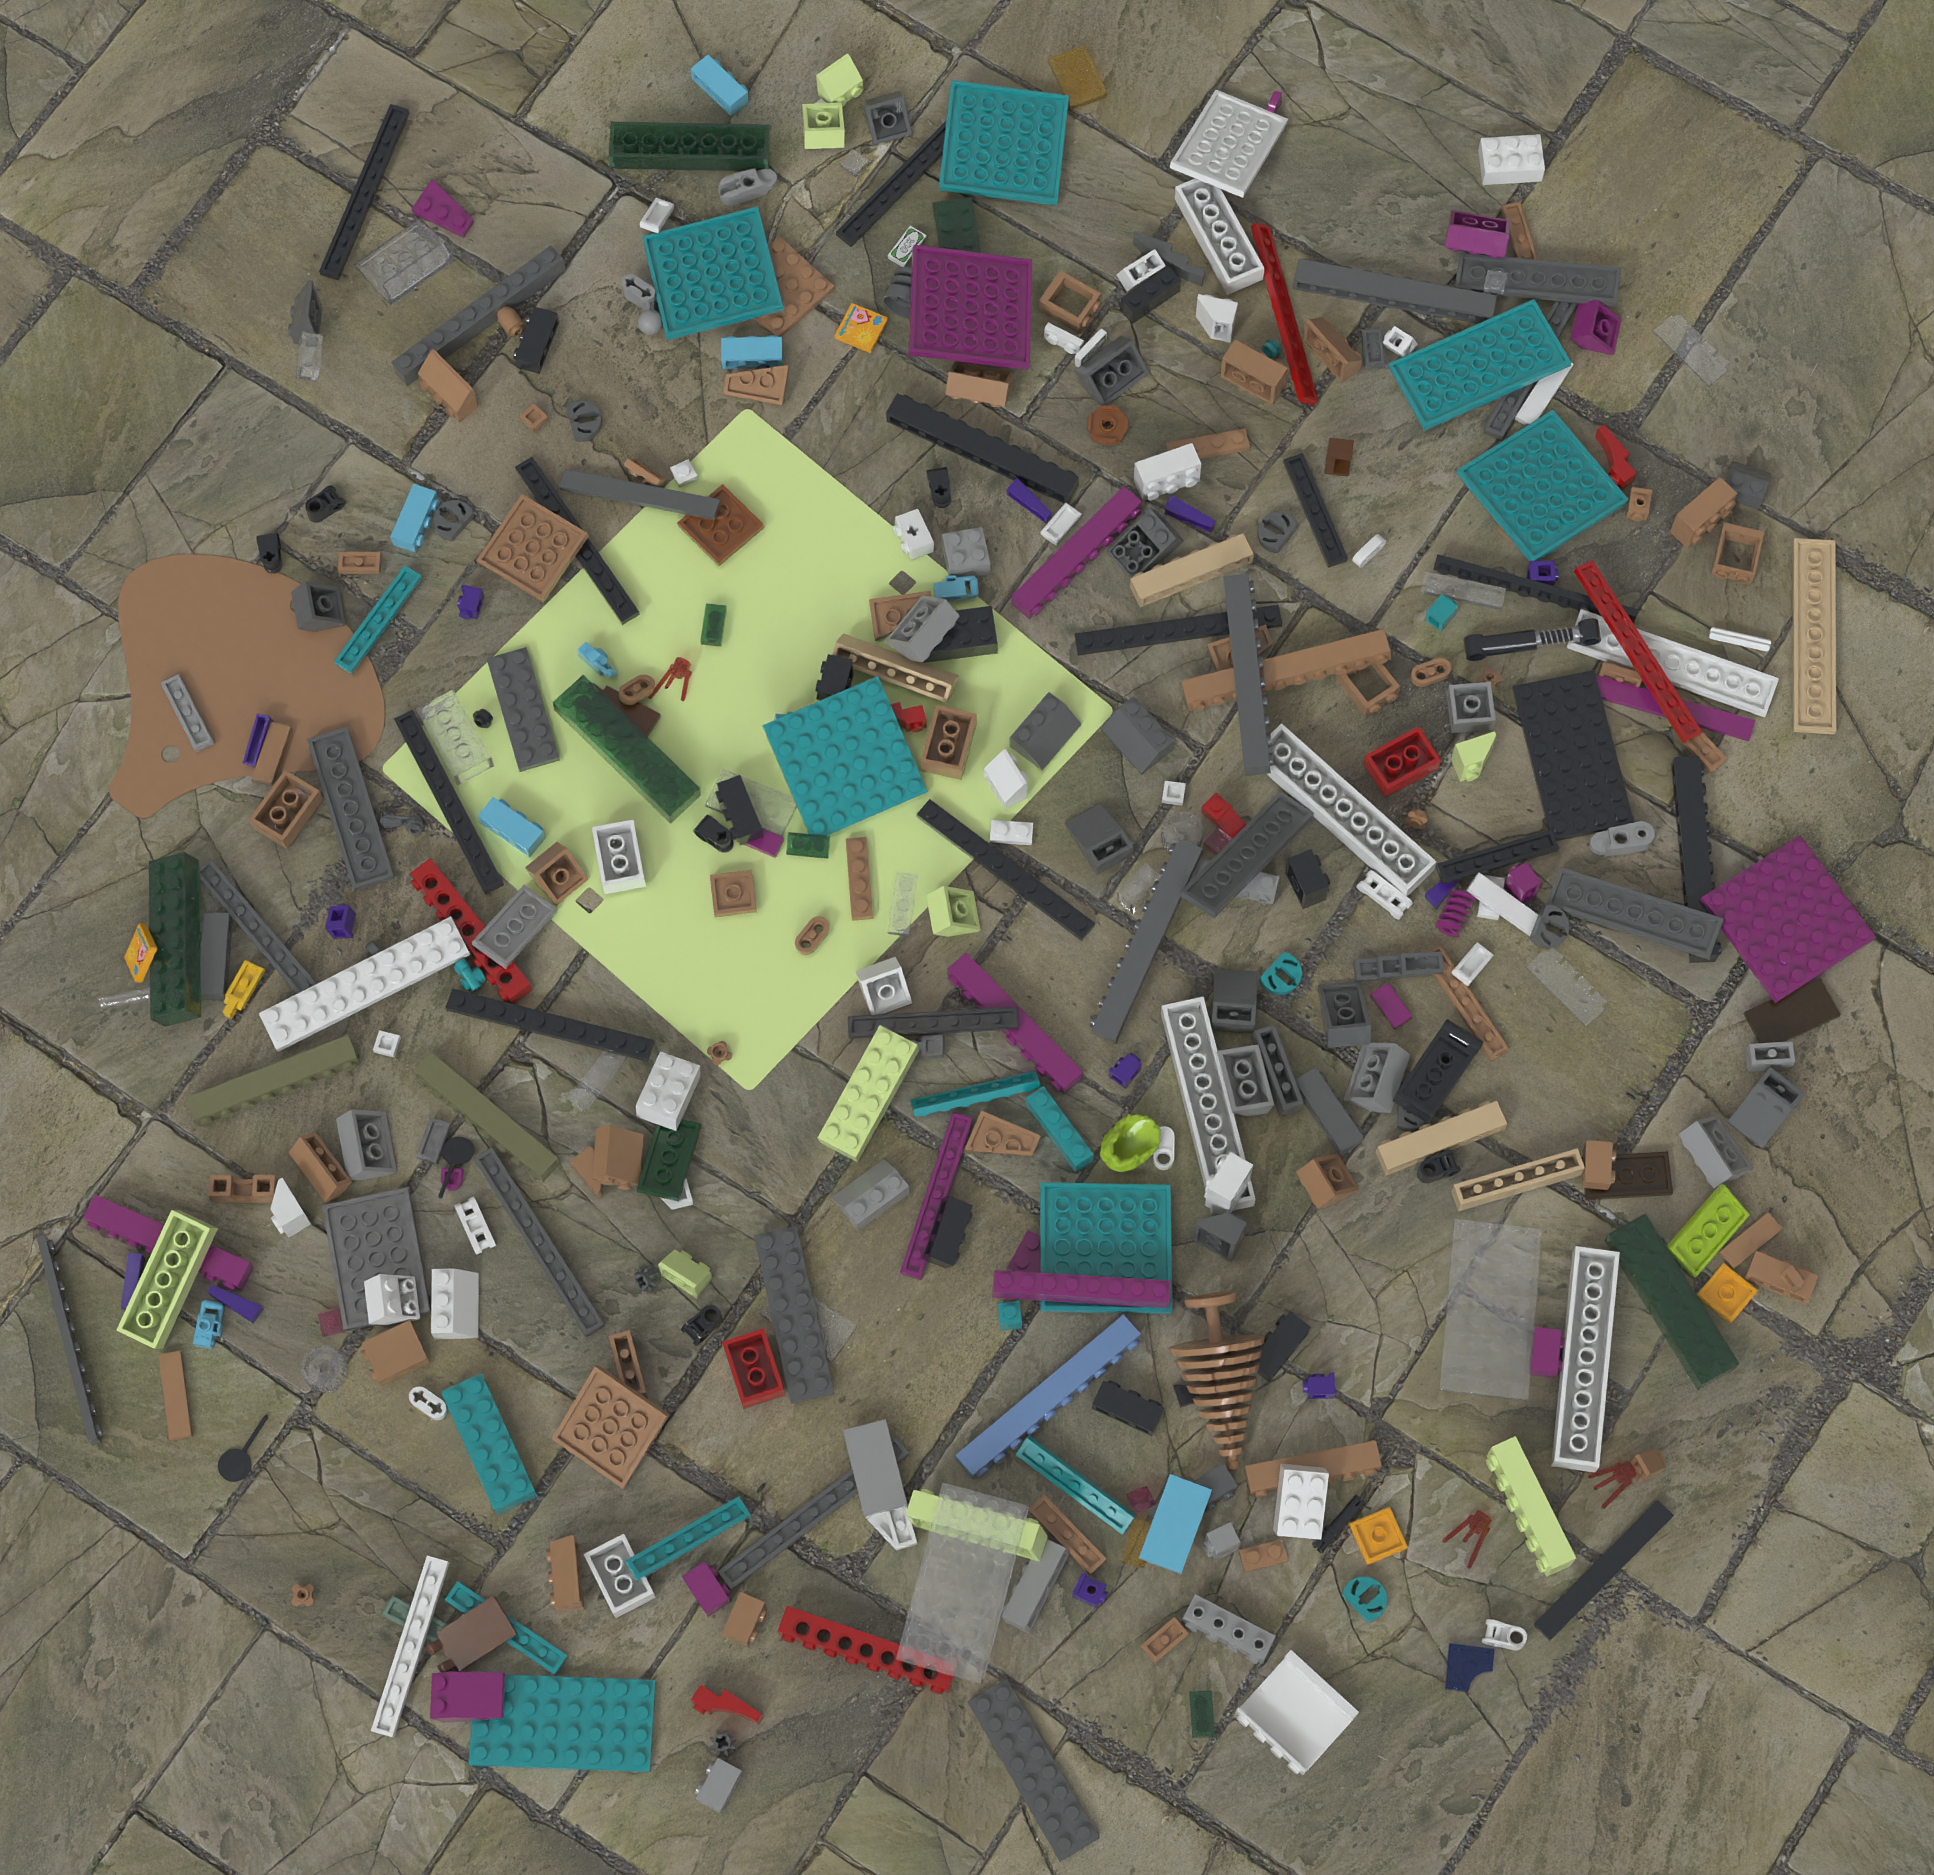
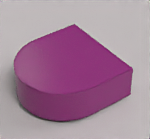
M1274 91L1267 111L1276 113L1282 100L1281 92Z
M441 1168L442 1185L449 1168ZM463 1168L453 1169L446 1190L455 1191L462 1186Z

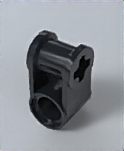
M947 467L926 470L934 505L938 508L949 506L951 495Z
M333 485L327 486L320 493L306 501L305 508L311 522H322L325 518L345 506L346 501L344 498L339 497ZM315 508L319 509L316 512H312V510Z
M274 532L256 536L260 560L265 570L271 574L279 572L282 568V558L278 533Z
M708 814L693 830L698 838L710 844L719 852H729L734 846L731 832Z
M1453 1150L1442 1152L1437 1156L1422 1161L1417 1171L1418 1179L1422 1183L1428 1184L1459 1173L1461 1168L1456 1165L1453 1158ZM1423 1168H1430L1433 1174L1427 1175Z
M707 1305L682 1326L681 1331L683 1333L686 1332L694 1341L693 1344L698 1346L720 1326L723 1320L722 1314L715 1305ZM710 1312L717 1313V1318L713 1321L706 1320V1316Z

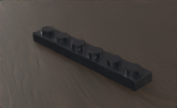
M1303 453L1284 459L1283 464L1327 567L1347 562L1348 557Z
M1551 829L1437 863L1435 867L1442 885L1476 876L1477 873L1483 874L1559 850V846Z

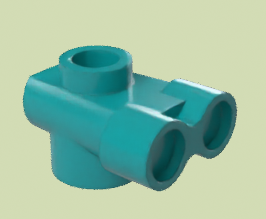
M465 958L455 963L453 968L461 976L460 983L465 990L470 989L473 993L486 981L482 971L478 967L471 970Z

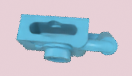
M946 576L945 582L934 583L935 597L946 599L947 602L976 598L979 594L978 580L975 576ZM969 581L971 593L966 594L965 582Z
M585 642L577 649L578 656L600 676L603 673L605 677H616L618 675V671L608 664V656L601 648H593Z
M208 1299L202 1301L193 1340L195 1347L213 1349L215 1337L222 1335L223 1325L221 1323L224 1305L221 1302ZM206 1308L217 1310L218 1314L205 1313Z

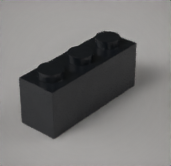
M1167 266L1122 297L1120 310L1132 324L1179 293L1181 279Z
M534 307L533 312L529 313L527 317V328L521 333V343L519 348L515 349L513 359L516 362L517 368L540 374L558 328L559 318L556 312Z
M741 775L717 783L718 791L715 792L719 804L723 802L725 809L722 812L726 822L730 821L732 824L730 832L733 839H738L741 846L764 837L763 829Z
M952 1196L941 1199L922 1258L923 1260L943 1268L952 1267L957 1263L959 1259L958 1250L965 1240L966 1233L964 1231L966 1225L971 1221L973 1205Z
M1291 1311L1287 1316L1283 1314L1275 1324L1278 1327L1273 1333L1269 1331L1265 1335L1264 1344L1260 1348L1262 1349L1261 1357L1250 1361L1259 1363V1370L1256 1373L1269 1383L1311 1329L1308 1324Z
M1103 1381L1092 1403V1409L1147 1435L1153 1436L1163 1414L1164 1408L1160 1407L1161 1404L1153 1399L1147 1401L1140 1398L1141 1395L1136 1391L1129 1390L1127 1392L1121 1389V1386L1114 1381Z

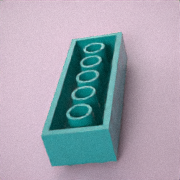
M482 1373L442 1391V1396L497 1515L502 1514L537 1497V1493Z

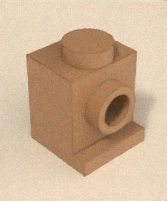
M1631 488L1626 518H1631L1634 521H1647L1652 490Z

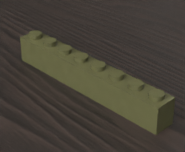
M346 1035L188 1096L186 1100L197 1126H208L216 1119L229 1118L240 1110H250L255 1104L270 1102L281 1094H291L295 1089L302 1086L309 1087L315 1084V1081L322 1078L330 1079L340 1071L353 1070L360 1062L349 1035Z
M431 1051L413 1069L416 1075L415 1080L421 1086L425 1087L427 1085L431 1088L432 1095L438 1100L443 1098L448 1103L446 1106L452 1112L462 1114L464 1116L462 1119L470 1127L475 1125L479 1129L478 1133L484 1139L493 1140L496 1143L494 1146L501 1153L507 1152L512 1156L510 1160L518 1167L524 1166L527 1169L526 1173L533 1180L539 1179L541 1182H544L560 1165L557 1156Z

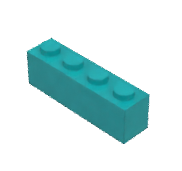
M1044 1086L1026 1097L1027 1108L1075 1173L1093 1162V1153Z

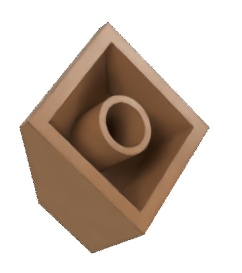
M559 842L553 844L525 867L533 881L555 905L559 904L588 880V877L568 849Z
M1338 1153L1314 1158L1296 1172L1301 1184L1306 1188L1311 1201L1316 1205L1317 1209L1331 1206L1359 1191L1358 1186Z

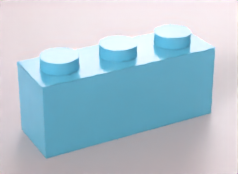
M707 55L691 68L692 79L730 116H733L749 103L747 88L743 84H739L731 72H726L717 59Z
M769 335L767 337L747 336L737 338L735 336L721 338L722 369L757 368L759 365L764 364L770 367L783 366L782 337Z
M416 484L412 485L390 536L394 546L416 552L418 547L422 546L426 528H430L432 514L440 504L436 491Z
M492 797L478 815L480 824L528 857L532 856L545 839L543 828L538 823H531L526 820L527 817L518 810L515 812L510 809V805L503 799L497 800Z

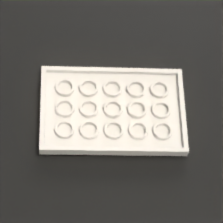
M1215 90L1172 159L1170 168L1243 198L1286 127L1288 119Z

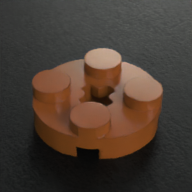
M1104 405L1099 407L1088 418L1087 429L1091 440L1108 446L1120 444L1128 431L1126 415L1124 416L1121 410L1115 406ZM1106 422H1110V425L1113 427L1110 429H1105V427H1103L1102 425H1105Z

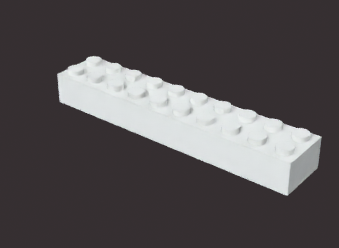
M1282 723L1271 733L1272 746H1268V752L1273 753L1274 766H1270L1271 773L1267 775L1299 804L1314 812L1313 816L1379 876L1408 897L1434 871L1436 861Z
M1204 997L1162 1005L1161 1017L1206 1189V1183L1212 1174L1216 1176L1217 1165L1223 1156L1227 1157L1230 1151L1244 1160L1245 1156L1234 1113H1232ZM1251 1179L1233 1211L1254 1206L1255 1195ZM1210 1209L1212 1215L1219 1214L1214 1210Z
M1576 1246L1572 1252L1564 1331L1565 1342L1562 1351L1563 1365L1559 1381L1552 1467L1596 1472L1599 1468L1620 1252Z

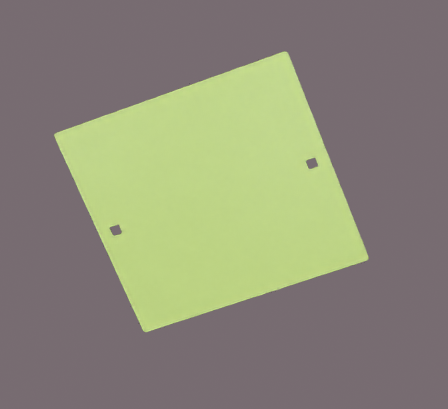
M745 409L690 462L697 474V480L679 488L674 478L664 488L708 497L723 484L764 524L763 530L723 564L718 566L678 527L677 522L685 514L644 507L598 552L639 610V616L622 625L582 568L494 655L497 656L527 647L560 761L519 772L488 662L422 728L497 872L518 891L525 885L555 906L558 910L551 918L553 922L711 1060H713L711 1055L707 1053L708 1047L720 1041L726 1042L727 1050L732 1053V1058L721 1062L718 1066L744 1089L752 1090L858 981L855 971L873 965L927 909L926 895L942 886L948 887L972 862V858L917 818V813L926 802L931 799L990 843L991 820L1011 821L1112 715L1113 710L1107 702L992 609L998 643L997 654L926 663L959 675L954 694L947 703L879 678L890 704L900 702L902 709L923 705L927 728L916 733L906 732L905 728H900L928 792L812 842L762 725L774 721L775 713L786 715L787 712H795L819 701L816 700L817 692L815 690L818 679L821 680L822 673H820L822 661L827 660L828 654H833L835 643L843 633L901 654L885 642L889 635L875 641L869 599L901 595L889 585V582L900 571H904L916 581V584L906 594L931 591V597H935L934 583L945 582L948 572L928 555L910 560L908 554H904L901 547L902 541L900 537H896L892 525L756 413ZM965 586L966 594L971 593V591ZM978 596L964 601L948 602L954 610L989 606ZM585 642L593 648H601L608 656V664L618 671V675L616 677H605L603 673L600 676L578 656L577 649ZM853 669L854 677L851 687L870 680L875 676ZM639 675H649L654 679L655 687L653 693L640 700L639 703L660 713L661 717L640 750L590 725L585 720L587 716L576 710V704L579 699L584 700L589 705L595 699V697L587 694L588 690L586 688L590 682L596 684L602 690L607 685L619 692L622 685ZM1050 692L1067 705L1079 720L1081 726L1042 771L1010 747V736L1046 694ZM936 705L977 714V725L962 780L921 771V758ZM480 709L487 710L493 717L492 725L489 728L478 727L473 718L475 711ZM405 743L384 763L383 772L452 832L411 751ZM1004 749L1007 750L1009 755H1014L1018 763L1016 765L1020 772L1024 771L1028 778L1027 798L1006 810L984 777V768ZM741 775L762 829L784 837V842L776 858L748 846H740L737 839H733L734 846L729 852L722 853L695 835L693 830L706 814L712 816L729 831L732 828L731 822H726L722 810L725 809L723 802L719 804L715 792L718 791L717 783ZM492 797L497 800L503 799L510 805V809L515 812L517 810L522 812L527 817L526 820L531 823L536 822L543 828L545 839L531 857H528L480 824L478 815ZM634 820L646 887L604 894L592 827ZM867 837L873 919L852 921L846 838ZM559 842L568 849L588 877V880L559 904L555 905L533 881L525 867L553 844ZM752 870L757 912L715 917L710 875ZM589 887L603 898L602 903L592 913H588L576 903V900ZM817 916L824 917L829 922L830 930L828 935L812 954H800L795 947L796 937L812 918ZM819 926L815 930L820 932L823 928ZM803 943L802 946H803L804 948H807V947L810 946V944H809V943Z

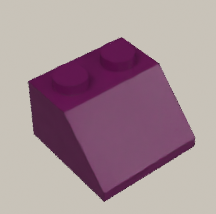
M1599 300L1580 303L1575 315L1571 340L1582 349L1612 355L1615 351L1621 318Z

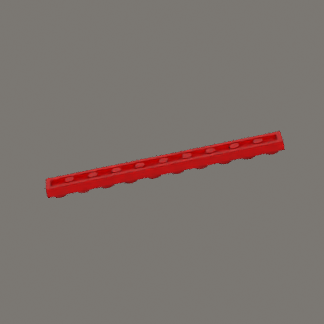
M1254 223L1250 226L1253 240L1256 245L1257 255L1264 266L1267 291L1271 299L1272 309L1277 321V327L1279 328L1296 396L1299 403L1314 405L1318 402L1271 229L1268 225Z
M1592 560L1575 568L1573 572L1682 743L1684 744L1700 736L1703 733L1594 561Z

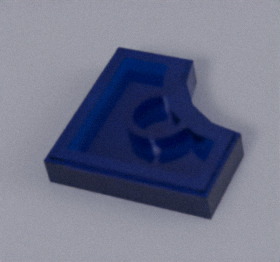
M1449 1643L1445 1690L1468 1692L1470 1683L1476 1676L1482 1673H1491L1493 1671L1494 1649Z

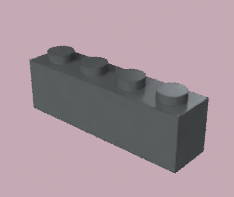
M204 913L203 920H200L199 923L202 940L198 941L200 960H197L196 971L199 973V979L195 981V993L199 995L201 1000H225V994L228 990L233 919L229 913Z
M1275 1025L1255 1030L1251 1041L1253 1045L1259 1044L1270 1091L1279 1117L1299 1112L1304 1103Z
M1315 1067L1295 1079L1303 1103L1340 1157L1362 1144L1364 1138L1363 1130L1358 1124L1355 1125L1353 1123L1350 1111L1346 1106L1342 1107L1339 1102V1095L1334 1089L1331 1090L1327 1085L1328 1080L1322 1071L1319 1072Z
M1224 1463L1193 1481L1195 1484L1212 1490L1205 1508L1206 1513L1217 1506L1216 1502L1221 1499L1227 1501L1235 1496V1491L1238 1487ZM1159 1503L1152 1506L1147 1511V1514L1152 1521Z

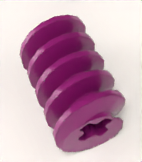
M1461 890L1451 891L1449 898L1446 900V905L1442 909L1443 912L1439 915L1440 920L1436 922L1437 929L1447 936L1459 937L1455 931L1460 932L1463 930L1459 924H1465L1466 920L1463 917H1468L1470 914L1465 909L1471 910L1473 906L1469 902H1475L1476 898Z

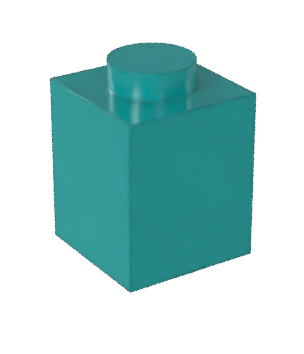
M1441 594L1426 612L1425 621L1441 632L1456 615L1458 609L1456 602L1452 598Z
M1019 1301L998 1303L1000 1331L1022 1328Z

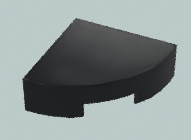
M1173 1385L1180 1408L1194 1404L1193 1398L1199 1396V1394L1190 1393L1187 1385Z

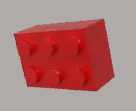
M1418 726L1366 754L1363 765L1384 798H1387L1438 770L1441 759Z
M764 1328L722 1342L743 1409L785 1396Z

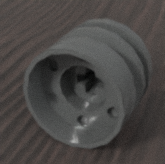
M899 267L894 272L891 285L887 287L882 302L894 314L910 319L911 268Z

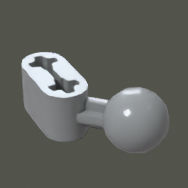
M633 274L626 275L621 283L624 297L643 310L637 321L639 329L647 335L658 333L663 323L661 315L654 309L657 305L654 288Z

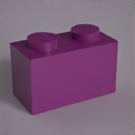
M1525 862L1522 865L1516 864L1509 870L1504 888L1511 896L1525 904L1536 897L1541 881L1528 863Z
M1534 1328L1532 1332L1529 1375L1555 1378L1558 1372L1562 1371L1563 1359L1559 1358L1560 1350L1563 1351L1565 1338L1561 1337L1562 1330Z
M704 1561L683 1575L682 1578L707 1617L730 1603L728 1596L731 1593L724 1583L721 1585L718 1583L716 1577L719 1575L713 1565L707 1566Z

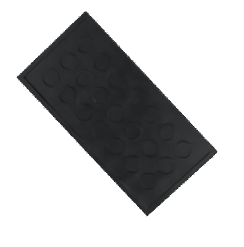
M1591 670L1513 686L1512 691L1547 829H1552L1556 841L1607 831L1611 827L1634 823L1595 671Z

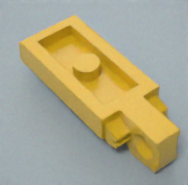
M247 960L244 961L225 994L224 1003L227 1004L223 1010L225 1017L232 1019L237 1009L241 1011L245 1007L265 972L264 968Z

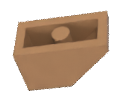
M589 1145L570 1161V1165L597 1198L600 1199L603 1193V1184L599 1180L592 1179L594 1150Z
M1654 1448L1636 1455L1630 1462L1629 1467L1639 1484L1662 1473L1666 1469V1460Z

